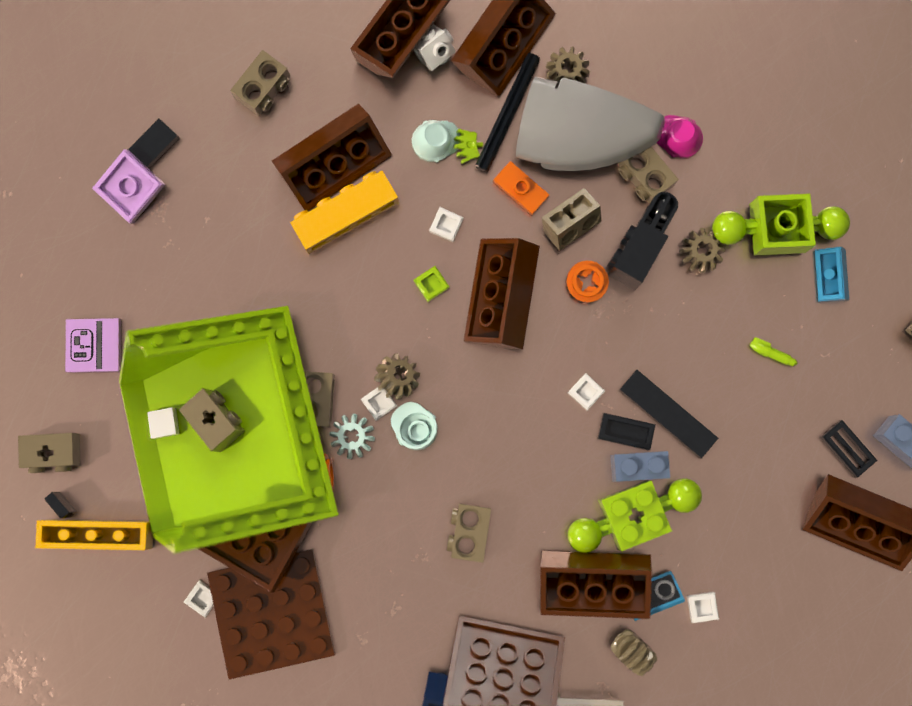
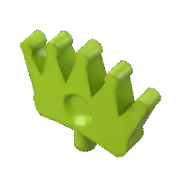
M458 129L457 133H460L462 136H456L454 141L461 143L455 144L453 148L463 150L458 152L456 156L466 157L461 160V164H464L480 156L478 147H483V142H476V132Z

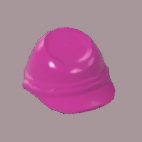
M675 115L664 116L665 125L657 144L672 158L685 159L695 155L703 143L702 131L695 123V120Z

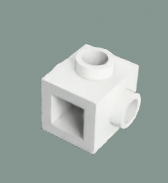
M433 24L416 46L414 52L420 62L432 71L439 65L446 63L450 56L456 53L452 45L454 39L447 29L444 28L442 30Z

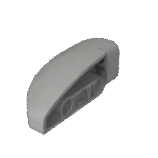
M535 77L532 81L522 115L516 158L538 164L541 163L542 168L556 171H582L606 167L625 161L656 144L661 137L665 118L653 109L598 87L568 78H562L559 83L558 81Z

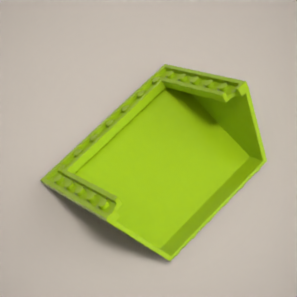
M288 306L126 332L119 384L152 537L175 554L338 516ZM202 388L213 391L217 390L226 401L224 405L227 409L234 411L242 421L240 425L245 430L222 452L211 451L179 411ZM171 407L176 408L179 435L151 439L147 412Z

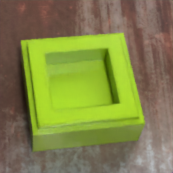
M436 266L413 280L427 302L450 289Z

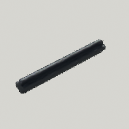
M533 53L527 54L476 162V167L479 170L489 171L540 62V57Z

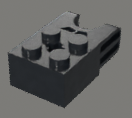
M659 192L655 195L636 227L631 225L620 242L624 246L623 249L618 248L607 265L611 268L608 276L633 290H636L643 283L669 237L664 232L678 209V201L674 195L669 192Z

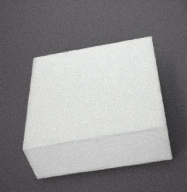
M439 207L429 232L454 242L464 217Z
M585 373L569 390L568 394L587 411L605 390Z
M378 387L361 399L375 421L397 407L391 396L386 398L387 390L378 391Z
M171 407L147 412L151 439L179 435L176 408Z
M200 579L184 600V603L203 617L209 614L214 605L210 586Z
M715 592L687 595L691 623L719 620Z

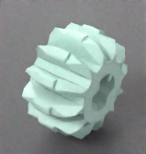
M352 414L351 423H349L347 416L343 415V426L336 421L333 423L334 427L340 429L339 432L332 431L329 433L332 437H338V440L333 441L331 446L337 447L340 444L342 445L337 452L340 456L348 449V459H352L353 450L356 451L359 458L363 457L360 448L363 447L365 450L370 451L371 447L365 444L366 440L375 441V437L366 436V433L374 430L373 426L363 428L367 423L365 417L357 424V414ZM357 430L359 433L356 435L359 437L358 441L348 443L346 439L349 437L346 436V433Z

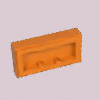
M511 161L493 179V183L531 216L549 197V194Z

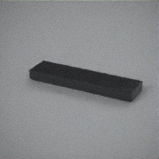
M635 370L619 389V391L700 459L704 457L719 439L640 371Z

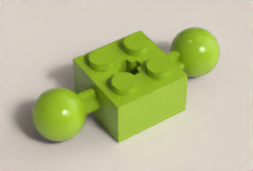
M810 194L757 196L749 204L750 219H744L742 215L735 211H725L714 219L712 231L714 237L726 245L736 244L745 235H752L754 255L806 253L816 246L815 232H818L820 236L828 240H836L843 237L849 230L850 218L845 210L837 206L826 207L817 216H813Z
M682 478L670 485L667 494L658 497L652 480H646L599 499L598 502L605 519L595 522L589 518H580L574 521L568 530V541L575 550L588 553L598 548L602 537L612 534L617 549L620 551L627 550L672 532L665 512L672 509L681 513L694 511L701 503L702 491L693 480ZM633 508L635 511L640 512L637 522L629 519Z

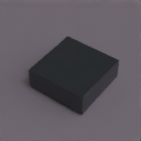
M51 492L45 497V501L60 519L70 518L77 512L61 492Z

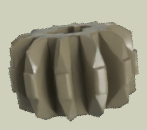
M562 47L559 50V55L554 52L551 54L550 58L552 61L546 64V68L550 70L547 72L546 77L547 79H554L553 81H558L559 83L562 78L585 83L584 78L589 77L590 71L586 69L590 62L589 60H582L584 56L583 51L576 55L574 54V47L570 48L569 53ZM564 66H567L569 70L573 69L572 73H569L567 69L563 70Z
M700 228L698 234L692 230L689 232V238H684L681 241L685 247L681 248L679 253L687 255L682 260L683 264L689 261L692 263L690 271H694L699 266L700 273H705L707 268L711 271L715 270V263H722L723 258L719 254L724 253L725 248L718 247L721 242L718 239H713L714 233L712 230L708 235H706L704 228ZM705 247L707 249L705 254H699L697 251L699 248Z
M398 353L394 354L392 358L386 356L382 360V364H378L376 367V371L379 374L374 377V381L381 382L378 391L387 390L386 398H389L393 393L396 400H400L403 395L409 397L413 393L412 389L418 387L419 383L416 379L420 377V373L413 371L417 365L416 363L409 364L408 356H404L402 360ZM396 374L400 376L398 379L394 377Z
M625 629L622 633H619L611 644V649L615 656L627 668L639 676L649 672L657 661L656 653L631 630Z

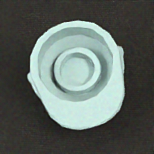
M424 121L413 133L412 147L421 159L437 163L458 150L454 149L453 146L461 142L454 141V138L461 135L457 133L458 127L452 122Z
M406 402L392 414L391 426L401 446L404 445L412 450H422L430 446L437 436L436 416L418 403Z

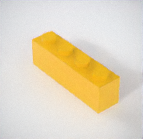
M383 171L368 173L362 178L363 181L355 186L353 184L347 185L339 191L340 194L332 199L330 197L324 198L317 203L315 209L309 212L304 210L294 216L295 220L290 223L308 254L399 203L398 196Z
M46 519L37 520L36 548L148 550L153 548V537L149 521Z

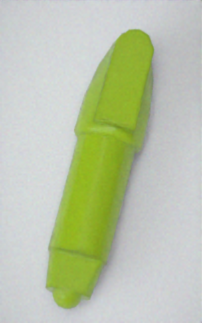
M754 337L750 343V347L764 357H769L789 366L797 365V361L791 355L772 348L769 342Z

